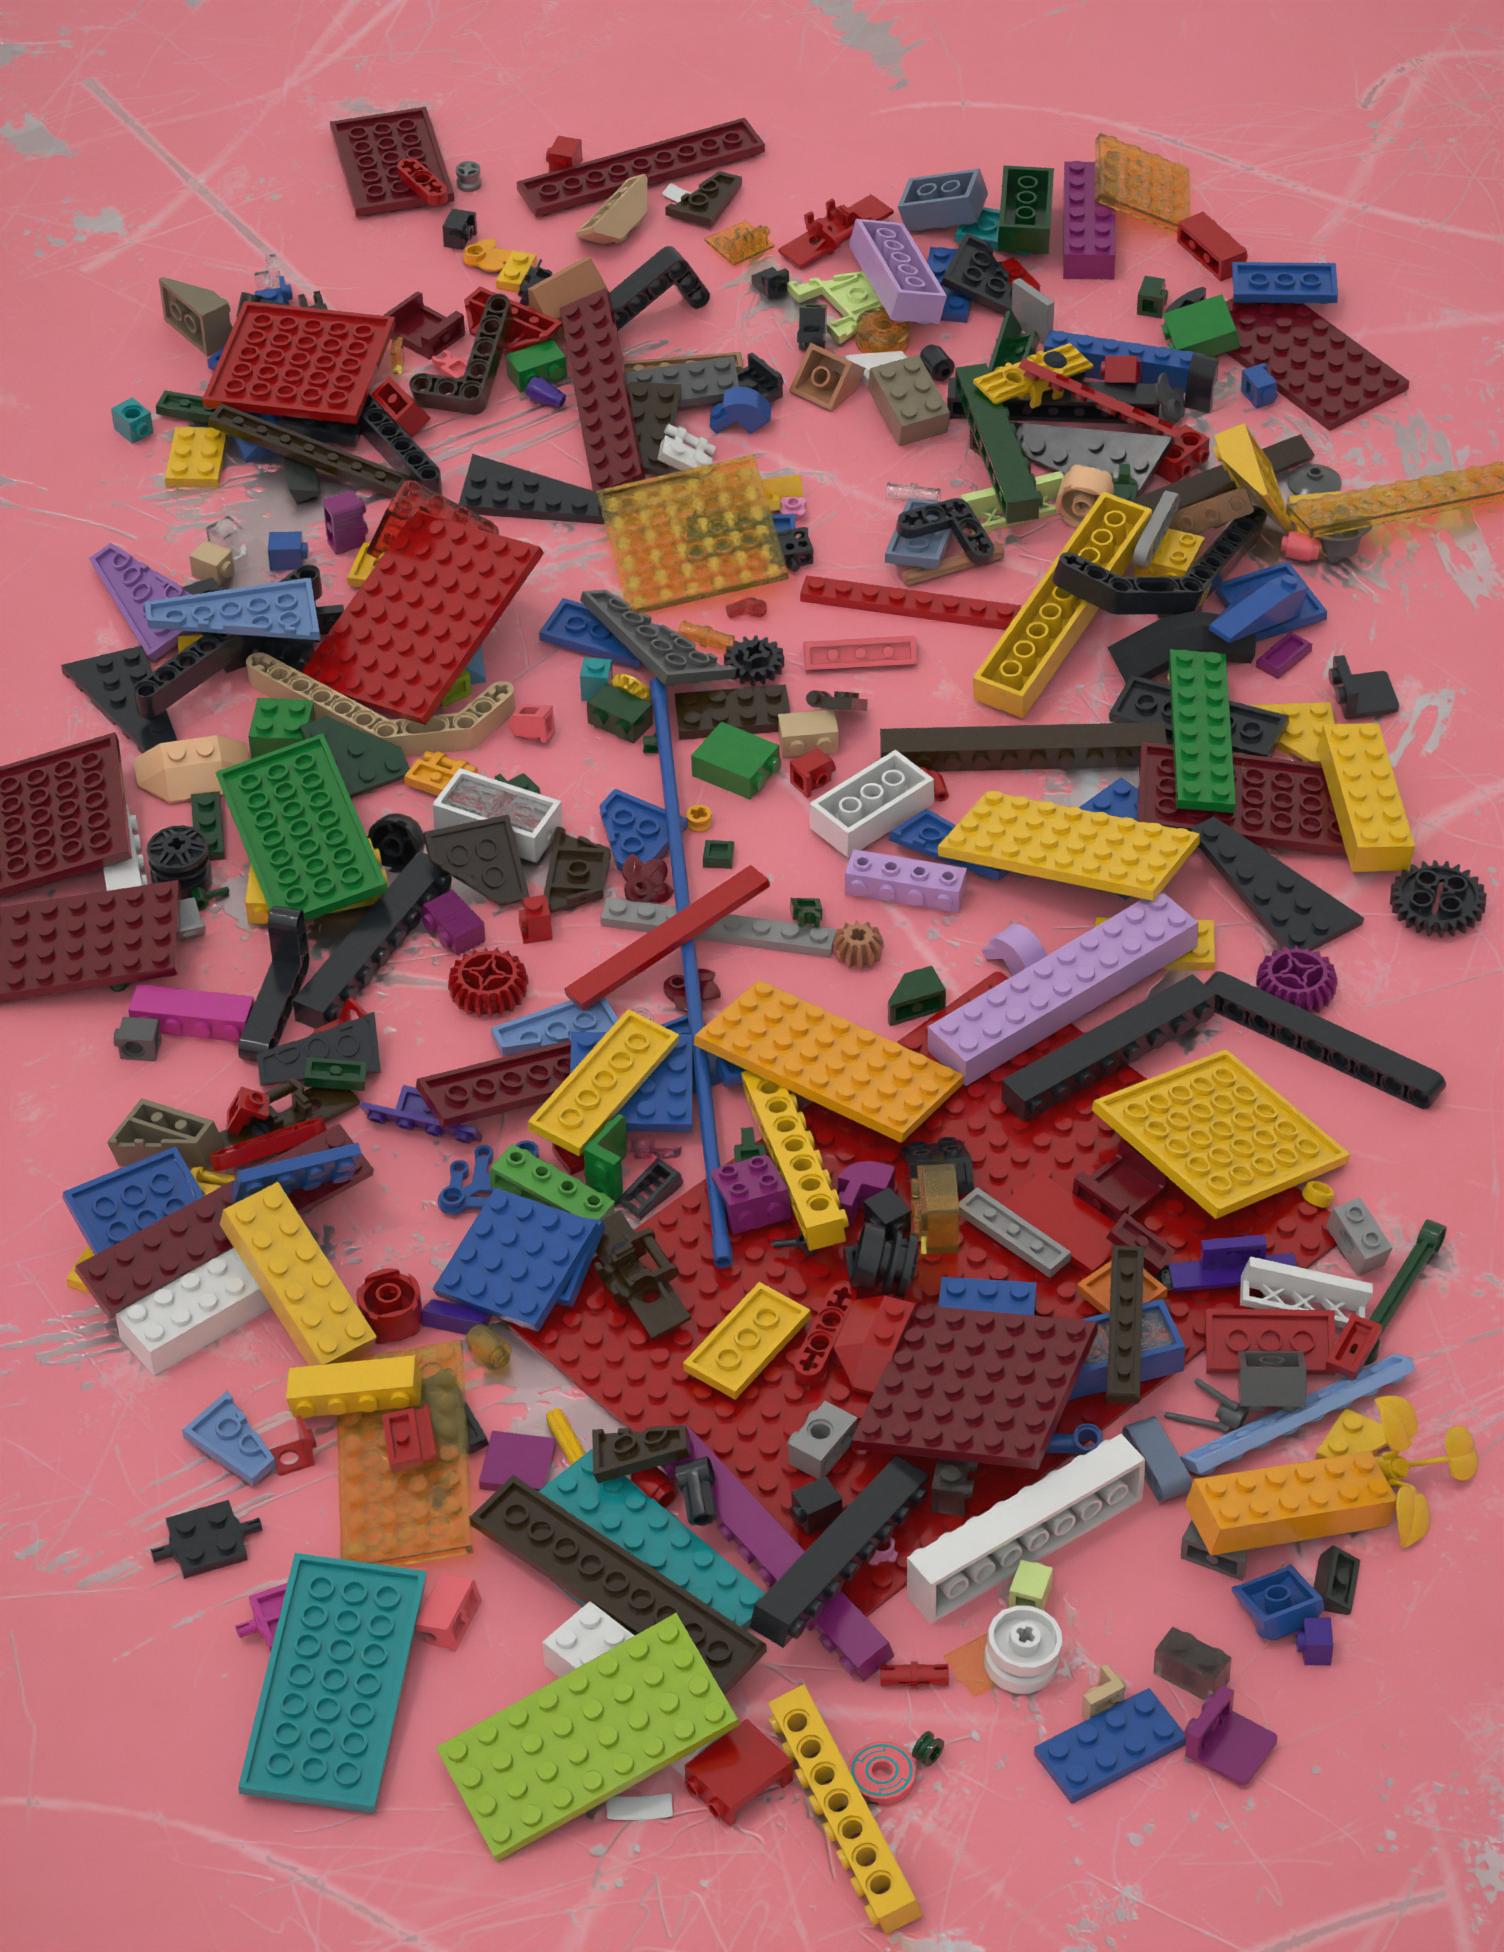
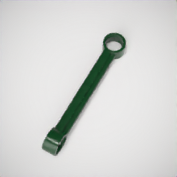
M1430 1219L1424 1222L1416 1245L1369 1318L1373 1322L1382 1324V1332L1379 1338L1432 1254L1436 1255L1441 1248L1447 1231L1445 1225ZM1379 1338L1364 1365H1370L1377 1360L1380 1344Z

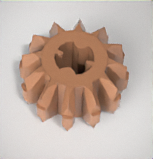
M857 920L854 925L845 923L843 929H837L835 941L833 942V950L835 955H837L839 963L846 962L848 968L853 965L858 966L859 969L863 965L872 967L874 961H880L882 949L884 948V940L882 935H880L878 927H871L869 922L859 924Z

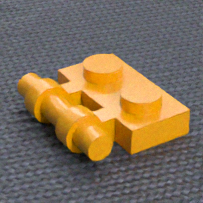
M427 750L424 753L423 760L417 759L405 774L404 781L405 785L439 796L459 768L476 774L478 773V768L469 765V762L463 759L457 761L448 758L445 753L439 751L434 753Z

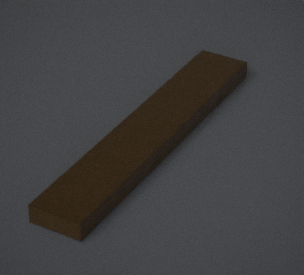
M1112 1245L1106 1402L1139 1404L1144 1247Z

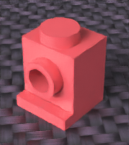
M521 704L510 716V730L513 731L514 736H521L528 740L540 737L541 743H546L555 733L553 706Z

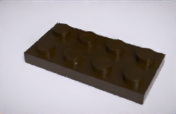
M629 382L628 389L645 474L668 475L670 465L658 460V454L664 437L672 438L664 433L666 426L671 424L676 427L682 393L681 384Z
M786 684L674 693L679 740L707 738L720 722L751 734L778 732V714L790 713Z

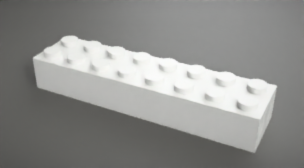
M1119 1434L1111 1440H1104L1097 1448L1087 1454L1075 1457L1071 1463L1061 1469L1049 1472L1045 1478L1037 1483L1023 1487L1018 1494L1006 1501L996 1503L990 1510L980 1516L970 1518L963 1526L956 1530L944 1533L937 1541L925 1548L915 1550L907 1557V1599L932 1624L1014 1576L1020 1560L1038 1562L1143 1500L1145 1458L1122 1434Z

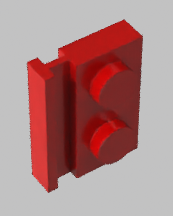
M428 1404L423 1405L424 1408L414 1410L413 1407L382 1415L389 1466L392 1473L424 1466V1462L432 1460L433 1463L438 1462L431 1411Z

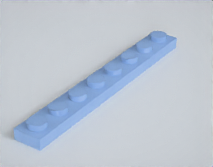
M1395 1353L1361 1369L1356 1380L1345 1377L1307 1395L1306 1407H1299L1295 1411L1278 1409L1180 1456L1189 1471L1198 1475L1212 1473L1216 1470V1466L1224 1462L1239 1460L1244 1456L1243 1453L1253 1448L1266 1447L1271 1443L1272 1439L1280 1435L1293 1434L1298 1430L1299 1426L1307 1422L1320 1421L1325 1417L1326 1413L1334 1409L1347 1408L1352 1404L1351 1401L1361 1396L1374 1395L1379 1391L1378 1388L1386 1384H1395L1403 1381L1405 1375L1415 1371L1412 1358Z

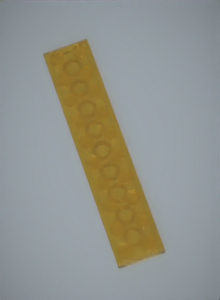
M1495 461L1489 465L1470 466L1467 469L1445 471L1443 474L1433 476L1423 475L1417 479L1398 480L1387 485H1373L1370 488L1348 490L1346 493L1336 495L1326 494L1320 498L1310 500L1301 499L1295 503L1286 504V514L1309 538L1501 501L1504 500V462Z

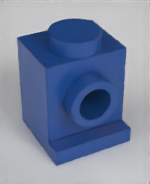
M1266 363L1242 370L1241 392L1257 409L1274 403L1278 397L1276 392L1277 383L1275 378L1268 374Z

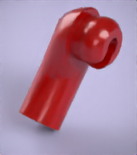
M919 767L934 779L935 799L939 802L948 799L949 794L942 775L936 771L927 770L925 767Z

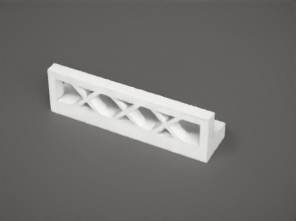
M1251 1256L1241 1274V1306L1254 1309L1315 1310L1310 1303L1316 1302L1320 1303L1326 1310H1334L1335 1327L1344 1328L1349 1320L1340 1310L1356 1311L1357 1316L1365 1318V1307L1373 1294V1284ZM1249 1288L1260 1290L1266 1297L1261 1299L1249 1296ZM1282 1295L1289 1296L1297 1304L1293 1306L1285 1304L1279 1297Z

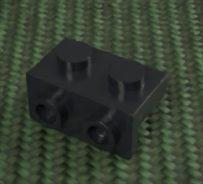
M753 352L748 354V366L737 371L739 387H747L759 392L770 403L782 398V385L784 384L782 375Z

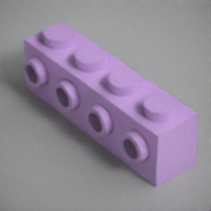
M855 849L852 851L845 871V894L959 913L967 889V868Z

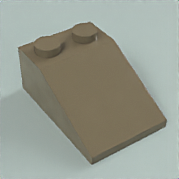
M165 277L159 278L164 320L207 357L222 349L226 345L233 328L229 316L231 309L227 300L221 298L212 290Z

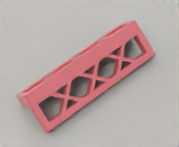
M915 636L803 642L805 670L917 664Z

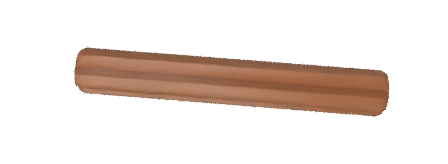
M1000 543L993 544L994 552L990 562L1004 558V548ZM966 553L942 559L939 569H923L921 567L906 569L902 572V578L904 583L910 586L979 565L972 563Z

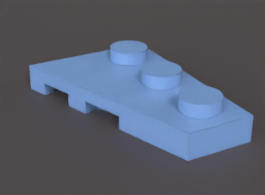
M228 1390L182 1430L184 1439L252 1486H255L276 1467L275 1458L257 1432H254L250 1427L242 1410H239L234 1404Z

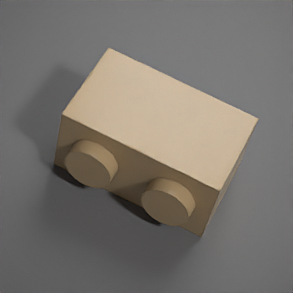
M834 709L778 714V735L783 758L802 756L816 748L824 754L839 752V731Z

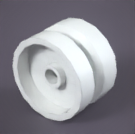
M1013 1606L1002 1610L995 1616L988 1630L987 1644L984 1652V1667L991 1681L1001 1689L1015 1694H1031L1043 1690L1050 1684L1056 1674L1062 1648V1632L1056 1620L1044 1610L1032 1606Z

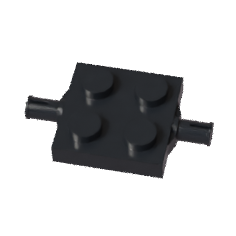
M229 1500L165 1518L170 1535L169 1544L150 1549L154 1563L173 1557L180 1565L183 1578L185 1579L248 1560L244 1546V1536L263 1531L259 1517L240 1523L233 1514Z

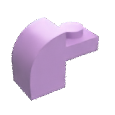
M1017 923L1011 924L1001 933L989 939L990 943L981 950L986 960L1004 959L1012 976L1047 956L1042 943L1035 934L1025 926Z

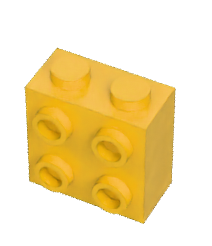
M1168 528L1148 568L1134 565V577H1183L1204 554L1205 537Z

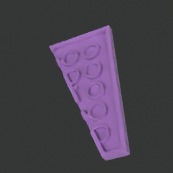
M112 543L89 558L146 654L153 662L178 645L179 636H188L195 633V631L148 628L145 602L192 595L185 591L183 587L159 572L151 570L146 564L135 560L130 554Z

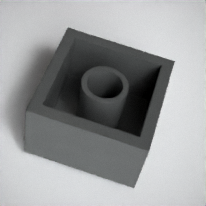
M1239 1351L1238 1390L1240 1406H1246L1248 1410L1252 1411L1265 1410L1266 1406H1279V1409L1284 1411H1295L1299 1407H1306V1364L1304 1352Z

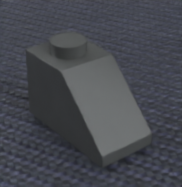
M1191 1520L1182 1537L1181 1559L1243 1581L1247 1558L1244 1550L1210 1556L1195 1524Z

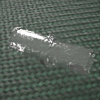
M888 482L885 488V499L907 501L908 498L940 502L941 489L919 487L917 483L902 485Z

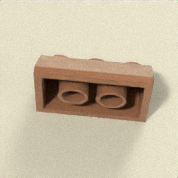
M586 256L528 288L529 308L562 321L560 308L603 288L607 290L608 288L592 259ZM563 326L546 341L553 339L555 342L565 336Z

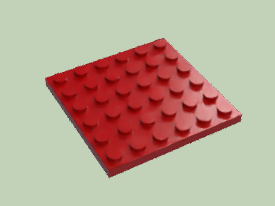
M244 301L202 398L203 407L217 409L222 403L242 412L357 424L395 328V317Z

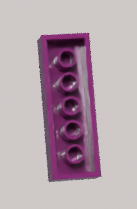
M1064 161L1063 279L1114 280L1116 256L1115 162Z

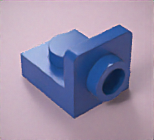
M279 276L280 288L255 291V295L284 304H289L288 300L293 299L291 284L286 285L284 276Z

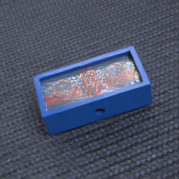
M1163 1299L1142 1304L1140 1382L1184 1371L1185 1345ZM1110 1312L1080 1319L1095 1321L1098 1333L1069 1400L1107 1391Z

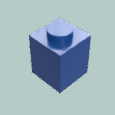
M302 531L269 532L268 558L270 570H296L303 566L304 559H308L309 549L308 542H303Z

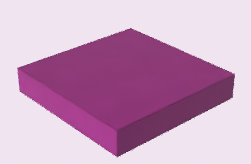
M492 1431L479 1479V1489L497 1491L514 1475L535 1490H541L547 1484L556 1448V1438Z

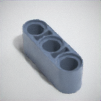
M1155 1416L1123 1427V1436L1145 1458L1144 1478L1159 1502L1190 1492L1192 1486L1190 1475Z

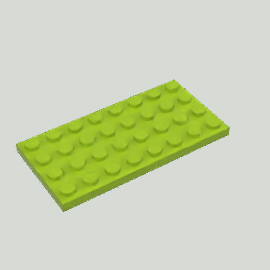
M677 1613L438 1745L436 1749L496 1862L740 1726V1722Z

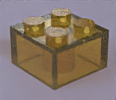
M955 1164L917 1166V1178L911 1179L912 1197H917V1199H911V1214L914 1221H918V1223H913V1233L918 1234L921 1254L959 1253V1203Z

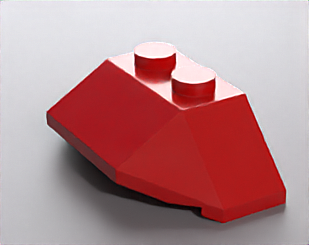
M481 286L464 299L470 335L475 337L488 298L497 294ZM509 299L513 321L504 349L509 352H516L540 344L563 326V322Z
M895 1293L854 1300L833 1346V1351L849 1379L853 1391L873 1396L888 1362H891L917 1306L925 1305V1301L908 1296H896Z

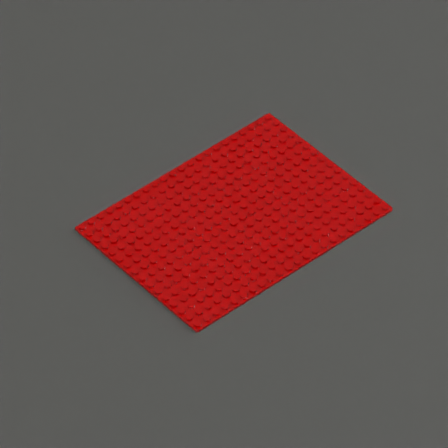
M1001 972L992 973L901 1038L897 1043L940 1063L928 1052V1026L1009 978ZM1070 1023L969 1085L965 1086L963 1084L902 1143L814 1101L801 1111L806 1121L807 1129L805 1131L810 1130L814 1139L815 1148L813 1150H819L823 1161V1168L821 1169L828 1170L832 1184L830 1190L836 1189L838 1194L839 1174L846 1167L854 1163L872 1161L895 1167V1189L893 1192L911 1210L910 1233L918 1234L917 1246L919 1255L913 1281L907 1288L905 1296L923 1300L926 1306L938 1307L941 1277L1035 1282L1034 1316L1080 1320L1102 1314L1077 1293V1284L1089 1276L1087 1273L1071 1262H1068L1049 1278L956 1213V1204L971 1192L913 1200L911 1197L908 1166L901 1156L900 1148L908 1147L907 1144L914 1141H924L926 1144L937 1143L938 1139L943 1137H955L956 1140H961L971 1155L974 1189L978 1187L999 1203L1005 1201L1039 1171L1072 1192L1075 1176L1082 1171L1089 1176L1094 1174L1118 1154L1119 1143L1125 1140L1091 1110L1094 1100L1145 1081L1147 1078L1127 1064L1118 1069L1114 1074L1105 1076L1093 1083L1089 1088L1082 1089L1073 1094L1066 1101L1048 1108L1041 1115L1034 1116L1023 1122L1001 1100L1002 1079L1085 1034ZM763 1138L756 1142L765 1144ZM765 1145L766 1155L770 1157V1155H769V1153H768V1150H767V1148H766V1145ZM733 1158L731 1161H729V1162L726 1163L725 1165H727V1164H734V1163H735V1159ZM705 1178L634 1229L635 1233L647 1228L652 1229L656 1235L655 1241L670 1263L675 1264L679 1269L678 1276L671 1280L669 1284L690 1314L691 1320L652 1340L634 1311L629 1306L619 1307L614 1301L609 1290L594 1270L596 1262L602 1264L598 1256H596L591 1261L573 1307L555 1304L539 1332L509 1321L508 1328L623 1426L630 1428L632 1432H645L649 1427L687 1424L795 1542L806 1551L830 1525L808 1535L801 1524L796 1525L791 1518L789 1508L792 1506L791 1492L818 1479L789 1464L787 1442L795 1431L799 1432L804 1426L810 1412L817 1410L824 1401L857 1417V1424L859 1425L872 1396L853 1391L849 1379L844 1373L835 1353L823 1378L814 1385H803L795 1379L794 1363L829 1290L834 1285L840 1283L850 1285L851 1278L848 1276L843 1249L847 1246L858 1245L864 1225V1204H861L852 1226L844 1228L845 1242L819 1248L813 1255H805L800 1247L773 1248L772 1246L773 1240L797 1238L802 1232L792 1208V1218L733 1235L728 1226L725 1203L728 1237L731 1241L733 1263L727 1268H718L714 1265L713 1235ZM1169 1179L1168 1193L1135 1218L1138 1223L1175 1250L1164 1266L1170 1263L1200 1261L1201 1241L1214 1238L1265 1235L1267 1244L1266 1255L1294 1253L1297 1267L1304 1269L1311 1267L1337 1246V1243L1326 1227L1331 1212L1309 1203L1302 1196V1191L1295 1186L1215 1219ZM909 1232L902 1239H906ZM647 1250V1254L638 1258L644 1269L647 1268L650 1272L659 1269ZM1144 1267V1269H1145L1148 1273H1150L1154 1278H1156V1276H1155L1154 1274H1152L1150 1271H1148V1270ZM877 1278L871 1291L854 1287L857 1292V1299L886 1295L882 1293L883 1279ZM761 1282L810 1309L811 1318L735 1400L685 1372L683 1362L756 1284ZM892 1282L889 1294L895 1293L896 1282ZM1240 1286L1173 1292V1289L1167 1290V1297L1163 1299L1185 1345L1184 1366L1206 1350V1308L1254 1309L1240 1305ZM1249 1288V1296L1261 1299L1266 1297L1260 1290ZM650 1292L644 1296L643 1301L653 1303L658 1300L660 1295L656 1292ZM843 1297L841 1300H838V1308L841 1309L842 1301L846 1297ZM828 1318L823 1323L833 1327L838 1325L840 1321L835 1318ZM823 1341L812 1344V1347L817 1350H823L829 1346ZM811 1359V1364L809 1368L804 1371H809L810 1368H814V1360ZM1174 1374L1140 1382L1139 1402ZM1107 1391L1068 1400L1054 1434H1074L1078 1426L1087 1423L1097 1426L1102 1432L1136 1404L1106 1402ZM1090 1440L1081 1441L1080 1444L1084 1446ZM852 1444L826 1475L842 1497L843 1511L895 1456L929 1475L926 1489L929 1492L924 1503L920 1507L915 1506L912 1509L905 1524L902 1526L898 1524L894 1529L891 1537L895 1540L894 1550L898 1553L896 1561H883L877 1565H870L869 1562L866 1563L864 1561L860 1565L854 1579L850 1582L846 1580L842 1584L841 1591L865 1617L869 1616L907 1586V1557L915 1550L925 1548L937 1541L944 1533L956 1530L963 1526L970 1518L980 1516L1000 1501H1006L1018 1494L1023 1487L1037 1483L1073 1455V1453H1045L1039 1468L1029 1469L855 1450ZM888 1541L886 1544L881 1542L877 1550H888L891 1547L890 1542Z

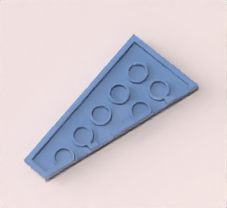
M311 578L145 602L148 628L320 640Z

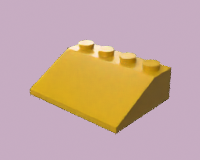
M1243 423L1215 434L1214 437L1217 445L1213 446L1217 460L1221 461L1224 470L1228 471L1231 480L1235 481L1237 488L1246 487L1250 499L1255 505L1263 508L1267 512V516L1287 534H1289V531H1293L1272 464L1246 424Z

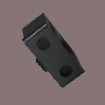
M807 527L761 536V553L765 554L771 572L789 568L791 571L796 572L800 569V566L813 564L814 549L808 536ZM797 534H801L799 538L795 537ZM775 539L773 543H769V540ZM776 560L781 561L778 564L774 563Z

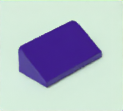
M431 1299L421 1311L423 1326L483 1338L492 1317L490 1314L468 1306Z

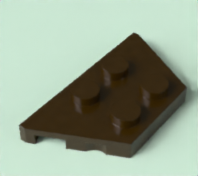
M556 827L544 890L550 913L604 898L611 860L610 848L592 843L583 836H579L576 839L567 835L565 828Z

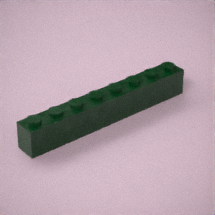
M987 363L955 368V389L1006 523L1039 519V507L1043 506L1042 494L1040 491H1036V480L1034 474L1029 473L1028 458L1022 455L1023 449L1020 439L1016 440V429L1014 423L1009 422L1008 407L1003 406V402L999 404L993 403L973 383L975 378L990 373Z

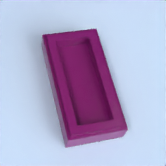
M1289 632L1256 660V668L1279 679L1312 651V643Z

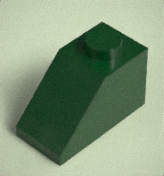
M933 966L904 973L888 1001V1024L890 1026L937 1013L946 1007V989Z

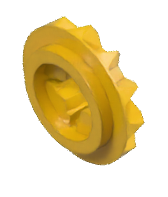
M625 673L614 675L611 681L614 687L647 702H651L650 690L641 681Z

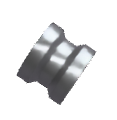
M464 161L456 166L457 187L459 190L473 192L481 187V178L479 176L481 170L478 163Z

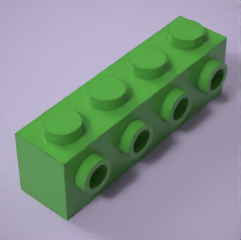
M511 1144L491 1166L490 1187L498 1188L584 1218L603 1220L614 1214L615 1201L610 1199L608 1195L597 1192L585 1185L580 1179L565 1174L555 1165L542 1161L533 1156L530 1151L521 1149L514 1144Z

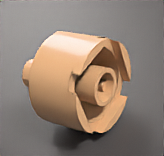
M1073 465L1064 475L1055 507L1057 513H1061L1068 525L1078 528L1102 492L1114 495L1115 489L1111 474L1093 467Z

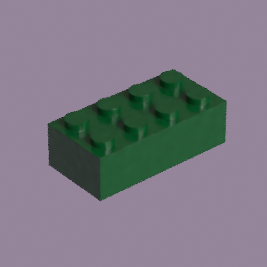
M1003 166L998 251L1049 254L1054 168Z

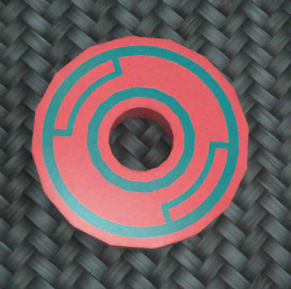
M873 1742L857 1750L849 1761L848 1769L867 1803H869L868 1800L877 1802V1805L882 1806L898 1803L907 1797L913 1789L916 1780V1765L912 1755L902 1746L892 1742ZM878 1769H886L891 1772V1775L881 1779L875 1777L873 1773Z

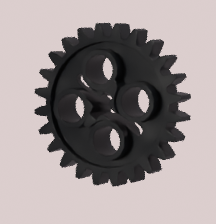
M1436 860L1433 861L1432 866H1428L1426 862L1422 861L1421 868L1412 864L1410 872L1403 869L1401 877H1395V882L1391 885L1390 905H1392V913H1398V921L1406 920V928L1415 925L1416 933L1424 929L1427 930L1428 937L1433 932H1437L1440 938L1443 937L1444 932H1448L1454 937L1455 930L1458 929L1460 932L1466 933V926L1474 928L1475 922L1481 921L1482 913H1485L1487 893L1484 892V884H1478L1479 877H1470L1471 870L1469 869L1461 872L1459 864L1454 868H1450L1449 861H1446L1443 866H1439ZM1443 882V891L1440 895L1438 911L1436 915H1432L1439 883Z

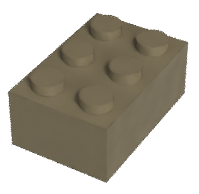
M919 354L870 368L868 390L898 446L947 433L950 411Z

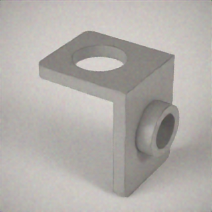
M195 898L181 900L179 941L205 935V922L201 921Z

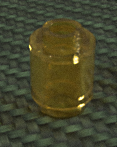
M479 1324L473 1327L467 1334L466 1343L468 1344L469 1351L489 1370L500 1369L509 1362L512 1348L492 1327Z

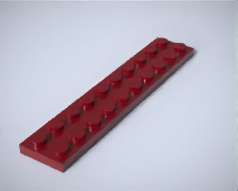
M744 117L517 181V190L535 217L545 216L549 213L612 196L628 178L646 174L647 186L661 183L665 180L764 153L765 144Z
M603 288L560 308L592 489L595 493L609 496L646 480L611 295L606 288Z
M337 1124L265 1164L353 1144L354 1142L343 1127ZM361 1154L355 1172L349 1180L342 1183H333V1181L321 1183V1186L308 1191L303 1190V1188L291 1190L287 1197L298 1214L301 1215L371 1177L374 1169L364 1155ZM234 1180L76 1265L75 1272L109 1319L115 1317V1314L234 1248L220 1226L223 1209L233 1205L230 1191Z

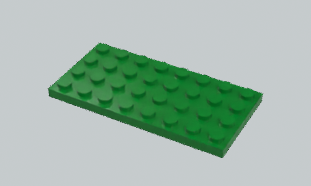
M323 733L215 772L269 911L272 906L300 909L304 911L306 922L389 891Z

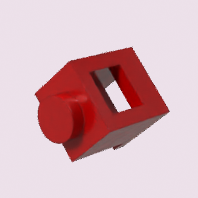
M816 748L790 762V783L806 798L812 796L811 791L831 781V773L836 770L835 763L830 756H826L821 750Z
M546 895L523 898L524 910L519 911V926L523 944L552 940L551 914Z

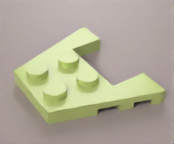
M863 271L834 275L833 280L821 281L819 278H812L806 284L797 285V281L787 283V291L798 303L823 295L844 316L827 324V333L838 344L845 342L886 311Z

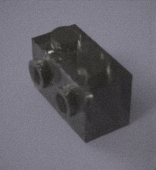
M937 1458L932 1483L931 1512L964 1516L967 1499L972 1500L974 1494L975 1480H971L972 1473L977 1474L979 1463Z
M1172 1626L1155 1649L1153 1674L1205 1701L1210 1694L1215 1695L1221 1685L1226 1686L1229 1682L1231 1657L1226 1655L1221 1649L1201 1642L1191 1633L1182 1632Z

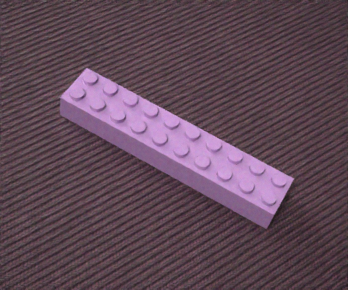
M1163 891L1160 892L1154 901L1142 899L929 1025L928 1052L944 1066H948L964 1076L963 1084L967 1086L1196 948L1198 921Z

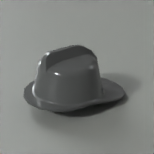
M1361 518L1344 519L1317 532L1316 537L1321 539L1323 552L1328 555L1329 561L1335 563L1357 553L1361 537L1372 529V523Z

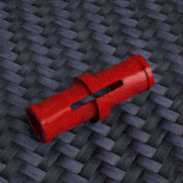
M911 1661V1664L902 1665L880 1664L881 1686L903 1685L911 1686V1689H918V1686L926 1685L949 1686L948 1664L926 1665L918 1664V1661Z

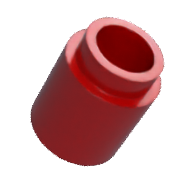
M658 1467L630 1475V1480L663 1508L668 1507L675 1500L677 1489L674 1488V1482Z

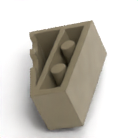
M143 1098L139 1100L107 1142L118 1166H128L176 1146L188 1167H208L211 1164L209 1154L223 1148L225 1145L214 1121Z

